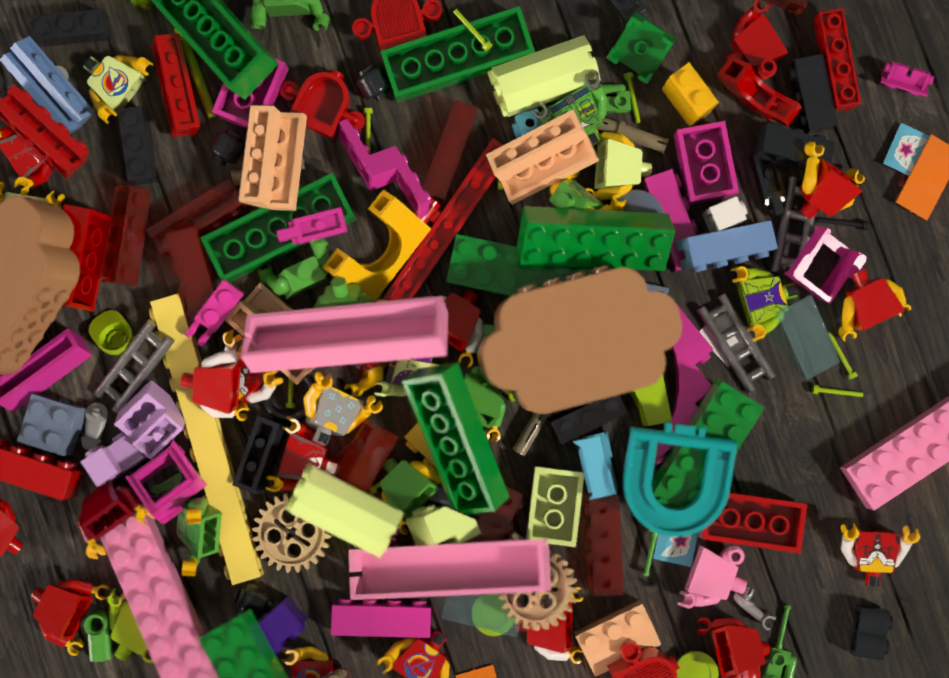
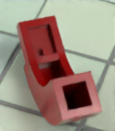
M733 55L729 57L717 74L723 85L734 97L768 121L772 119L788 127L801 109L800 103L766 85L756 75L751 64Z

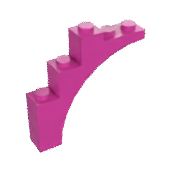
M678 305L682 321V332L677 343L670 348L676 370V394L671 412L672 420L669 422L672 423L671 432L674 431L675 423L684 425L689 423L698 408L695 403L698 401L701 404L712 385L695 364L698 363L700 366L711 358L709 353L714 350ZM657 443L654 464L658 465L667 457L665 453L674 445Z

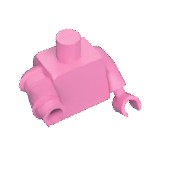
M700 546L684 588L687 592L680 591L679 593L684 595L685 599L682 603L678 602V605L686 608L693 606L703 607L717 604L721 599L727 600L730 590L743 594L747 581L736 577L738 571L736 565L741 564L745 557L743 551L736 546L727 547L718 556L707 548Z

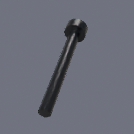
M818 217L816 220L819 223L860 227L864 231H867L869 227V221L859 223Z

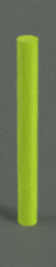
M180 34L185 59L208 119H212L216 116L212 113L214 105L191 45Z

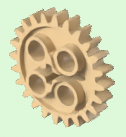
M285 493L283 501L276 496L274 497L275 505L268 501L266 502L268 510L262 508L259 510L263 517H256L254 519L260 525L252 528V531L258 532V536L254 537L252 541L260 542V545L255 550L263 549L264 553L260 558L264 559L268 556L270 558L268 566L276 562L277 571L284 565L286 566L287 573L294 566L298 573L301 570L302 564L307 570L310 568L309 561L317 564L319 561L316 555L325 556L321 548L330 547V544L325 539L331 538L332 534L326 533V530L313 524L315 534L313 536L306 535L303 527L304 524L310 522L296 515L293 522L286 521L283 513L286 510L285 508L290 497L288 493ZM278 519L288 529L295 527L297 529L295 531L296 535L310 542V546L305 545L296 536L289 538V531L277 525L274 520ZM271 529H276L281 533L280 541L274 542L270 539L269 533ZM296 543L300 546V555L294 556L290 553V544Z
M550 550V571L554 573L551 588L557 587V592L505 593L499 597L500 600L506 601L502 609L510 610L507 617L515 618V624L521 625L523 623V628L529 629L532 625L533 630L539 631L541 625L543 629L548 630L549 622L553 626H558L557 618L565 620L566 617L563 612H572V609L568 606L569 602H576L571 597V593H576L578 590L572 588L571 585L577 582V579L569 577L574 570L570 568L565 569L568 561H560L561 555L555 553L552 556V551ZM525 596H528L529 603L524 608L522 600ZM551 596L553 602L551 607L547 608L545 601Z

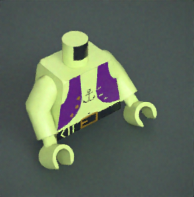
M433 357L390 360L385 382L377 381L375 383L382 385V392L374 394L376 396H407L402 381L419 368L437 366L438 364L431 363Z

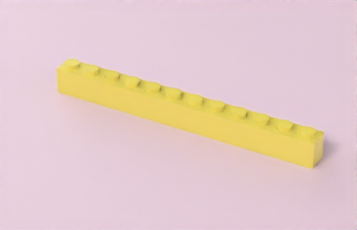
M178 293L151 301L152 308L149 309L151 320L157 324L158 331L156 335L162 340L167 335L175 340L163 356V362L166 369H170L172 375L169 382L172 391L176 392L179 401L176 402V407L185 420L186 425H184L183 429L185 437L190 439L192 444L190 449L192 461L194 463L197 462L199 469L197 473L208 484L204 487L206 495L203 497L208 500L209 505L222 512L218 552L221 557L224 556L225 576L227 580H231L232 585L261 577L264 571L258 551L255 550V541H252L254 537L241 492L238 487L232 485L236 475L220 420L209 415L199 404L192 401L193 389L181 386L183 373L193 374L195 367L202 364L195 334L190 338L184 335L191 326L184 296Z

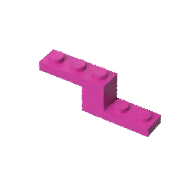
M348 119L340 121L338 138L369 190L372 191L397 182L418 218L428 215L429 204H431L430 196L420 186L417 174L409 168L406 156L403 153L401 154L396 146L371 154L368 146L363 145L357 128L352 127Z

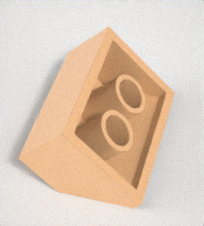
M640 600L574 631L595 677L609 671L607 665L623 658L620 654V646L626 640H634L640 649L646 647L656 648L661 645L653 624Z

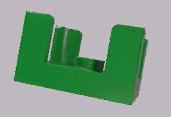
M636 12L630 18L624 32L606 58L614 64H617L619 61L639 73L637 77L639 80L648 84L677 38Z

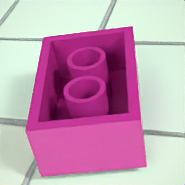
M275 59L279 64L246 99L231 91L223 83L212 113L219 119L248 130L251 105H274L280 87L288 72L286 63Z
M725 121L676 130L673 138L684 194L688 204L692 205L736 196L739 193Z

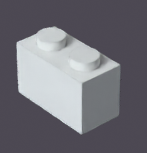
M736 196L710 207L702 215L709 232L712 233L727 230L745 221L747 209L743 201H739Z

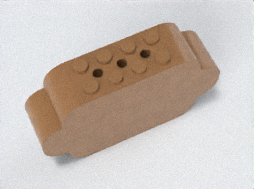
M17 196L7 198L2 203L0 202V375L16 373L30 358L31 352L37 343L42 340L48 326L55 320L56 314L68 300L69 294L78 281L80 272L78 259L69 249L74 237V228L70 217L55 204Z
M608 266L589 271L590 276L586 277L584 272L565 277L566 282L563 283L558 278L541 283L542 288L539 289L536 288V284L517 289L518 294L506 298L499 304L494 315L496 331L488 334L479 345L477 357L482 376L487 383L495 388L511 390L514 400L523 409L541 414L651 386L661 378L665 370L664 351L677 343L682 332V321L675 301L665 293L658 291L648 292L644 279L636 271L628 268H618L609 271Z

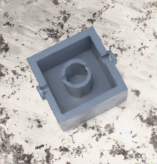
M31 394L17 441L59 455H73L87 408L69 403L70 400L59 398L58 400L45 395Z

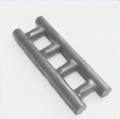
M788 176L787 194L783 202L785 213L780 218L776 239L778 249L774 250L770 270L776 273H780L781 266L791 267L795 261V258L783 256L785 243L800 245L799 255L812 236L815 215L812 219H809L800 210L792 209L794 196H803L800 191L802 186H797L798 178ZM790 218L804 221L802 235L788 233Z
M724 293L717 298L720 302L719 306L709 312L703 306L697 312L746 392L749 393L756 389L752 383L754 380L762 375H765L767 380H770L776 375L756 342L752 341L753 337L747 331L745 324ZM726 313L733 326L721 332L714 320ZM739 333L746 346L734 353L727 340ZM752 354L759 366L746 373L739 361Z
M150 319L147 320L93 392L98 398H102L106 393L116 403L112 410L117 414L130 401L175 342L169 335L162 340L152 332L156 324ZM145 339L157 348L150 358L138 350ZM132 357L143 366L136 377L125 368ZM118 375L129 384L123 394L111 386Z

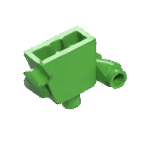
M253 0L249 14L251 28L254 29L266 28V11L270 17L313 14L316 16L313 24L315 31H319L320 24L327 30L330 20L328 15L322 13L323 7L320 0Z
M324 238L310 242L315 256L282 270L278 277L274 275L271 264H267L266 269L258 268L261 282H266L277 295H285L286 300L328 282L329 280L326 275L329 272L323 268L331 257L328 242Z

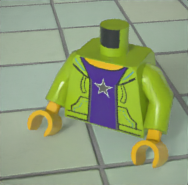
M743 266L732 268L731 271H736L737 279H732V282H738L736 287L748 327H750L747 331H754L755 338L752 339L754 342L764 338L767 333L773 331L782 321L784 312L788 310L786 300L798 297V291L794 283L782 286L780 278L773 277L770 272L757 268H745Z

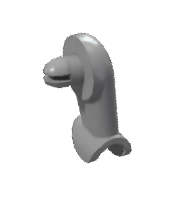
M93 403L86 409L84 437H81L82 447L86 450L102 446V440L100 439L108 418V410L101 403Z
M748 586L743 594L735 592V602L761 622L766 630H770V625L766 624L765 621L769 618L776 620L777 617L770 612H763L750 599L753 596L754 589L750 590L751 586Z

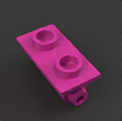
M895 61L887 62L884 69H881V83L887 87L899 88L913 95L928 97V85H931L934 80V76L930 75V72L913 68L911 74L908 75L909 66Z

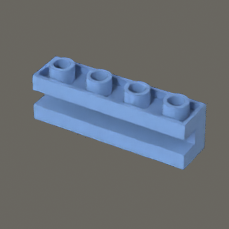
M30 36L15 42L10 48L12 51L4 54L0 59L7 70L29 92L37 104L44 106L50 112L51 118L56 123H62L69 130V134L78 130L95 113L92 107Z
M771 221L688 237L675 242L677 251L684 250L686 258L680 261L682 271L692 269L693 273L707 270V265L713 264L714 269L727 266V261L734 260V263L738 264L749 261V256H755V260L769 257L770 251L778 249Z

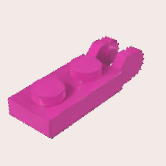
M223 279L196 314L194 322L184 335L188 338L193 336L201 323L208 328L198 339L197 344L202 347L211 334L217 331L244 295V292L226 279Z

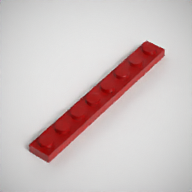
M492 139L431 230L384 296L385 300L413 299L456 237V234H458L495 180L496 176L492 171L486 154L503 146L501 143Z

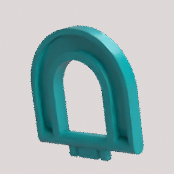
M665 422L664 431L631 427L624 469L623 490L626 502L635 517L650 530L673 537L691 535L712 524L723 511L729 497L737 441L706 437L705 427H698V433L695 435L696 426L675 423L673 432H671L672 423ZM657 443L707 449L701 489L697 497L686 506L679 508L666 507L660 504L653 495L651 484Z

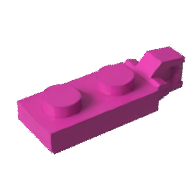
M340 207L293 219L292 222L288 223L289 228L277 231L280 242L292 240L293 245L347 233L348 231L342 208Z

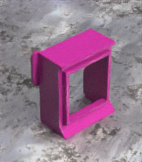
M815 225L814 233L789 270L784 274L817 299L831 303L847 278H853L851 274L862 268L866 262V256L860 252L850 250L830 235L831 230L829 228ZM824 244L840 256L841 259L819 289L804 278L803 274L811 264L821 245Z
M174 440L167 449L132 475L126 476L148 512L162 524L167 523L183 510L182 504L208 485L198 475L184 455L185 451ZM176 462L187 480L154 503L142 484L162 469Z

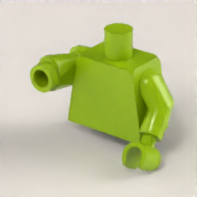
M113 589L108 597V603L110 604L109 629L112 631L111 639L120 644L114 656L122 661H127L133 651L139 655L142 654L145 662L154 663L127 600L124 601L126 598L124 592L119 597L115 593L116 589Z

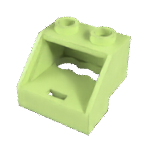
M435 505L422 506L411 511L412 516L405 519L416 546L436 545L438 543L440 545L461 544L481 534L475 519L447 507L436 508Z

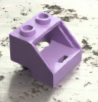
M151 380L118 412L114 425L133 439L132 445L151 460L184 429L185 420L171 396ZM165 430H168L169 433L164 436Z

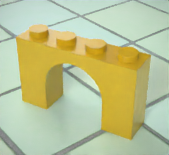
M385 190L381 191L368 208L386 224L389 230V244L384 254L372 263L359 264L337 248L323 266L335 278H345L347 285H360L363 292L367 293L374 301L380 297L382 291L395 278L396 273L411 257V254L431 230L428 225L396 197Z

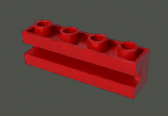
M844 9L819 12L813 19L819 54L824 55L835 111L841 112L855 109L856 106L861 104Z
M180 34L156 35L151 48L171 137L195 135L200 128Z
M14 84L7 90L8 95L4 99L0 98V119L65 179H68L88 160L86 145L79 139L74 140L69 135V130L62 123H56L44 106L36 105L32 101L33 98L29 92L23 88L20 90Z

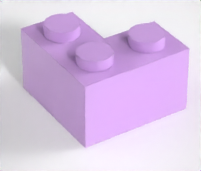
M124 432L115 436L112 439L114 443L110 446H96L85 453L87 458L82 460L81 463L96 486L113 482L147 458L132 445L133 439Z

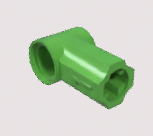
M97 610L86 618L84 629L88 634L90 661L103 662L113 658L109 613L105 610ZM94 618H99L102 621V628L94 625Z

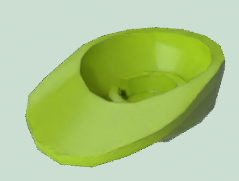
M105 311L98 315L89 325L91 338L102 351L109 355L123 354L134 339L130 325L117 311Z

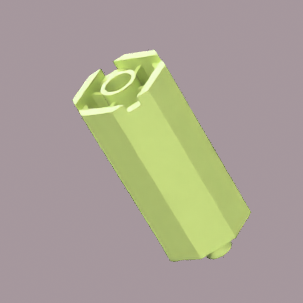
M583 35L492 67V70L487 71L490 82L494 85L495 91H493L497 105L500 106L503 117H510L541 106L539 101L547 104L569 96L586 85L585 73L589 80H594L596 78L594 70L598 74L599 70L595 57L592 58L590 53L592 49L586 37Z
M310 464L307 465L302 478H300L294 490V496H291L285 508L290 513L379 558L391 541L389 539L395 533L403 515L402 510Z

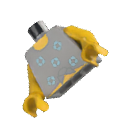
M317 372L315 374L316 383L312 384L303 398L305 414L307 416L306 422L317 427L313 438L314 442L326 446L331 434L344 436L359 426L371 413H379L382 410L383 405L381 401L376 405H371L376 401L375 396H369L366 400L367 405L364 406V402L331 387L333 381L330 374L323 380L322 372Z

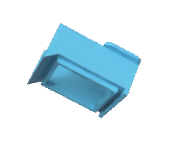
M602 432L580 437L573 441L581 447L578 449L588 493H592L589 499L617 494L618 487L611 462L613 453L608 433Z

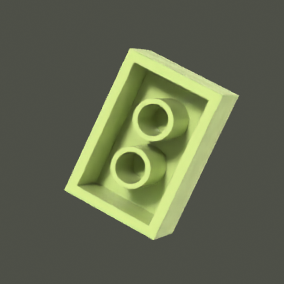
M534 466L526 540L548 539L549 544L576 547L584 482L583 471Z

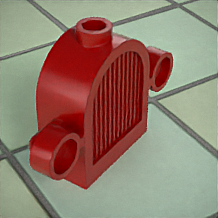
M374 0L371 7L373 22L370 23L365 18H359L353 23L352 30L354 35L361 40L369 38L372 33L376 32L380 50L382 51L426 37L427 34L423 20H438L442 15V6L437 0H428L423 5V9L420 10L417 0Z
M331 69L330 72H319L311 75L305 80L301 89L293 81L284 82L280 87L282 98L287 102H294L289 113H304L307 116L306 129L334 141L338 134L340 121L348 119L352 127H356L358 132L365 127L366 122L362 113L358 111L348 112L350 95L342 80L344 75L336 70Z
M634 640L624 641L620 646V654L623 658L607 665L613 678H677L676 670L680 669L673 655L667 657L664 652L653 647L640 649Z

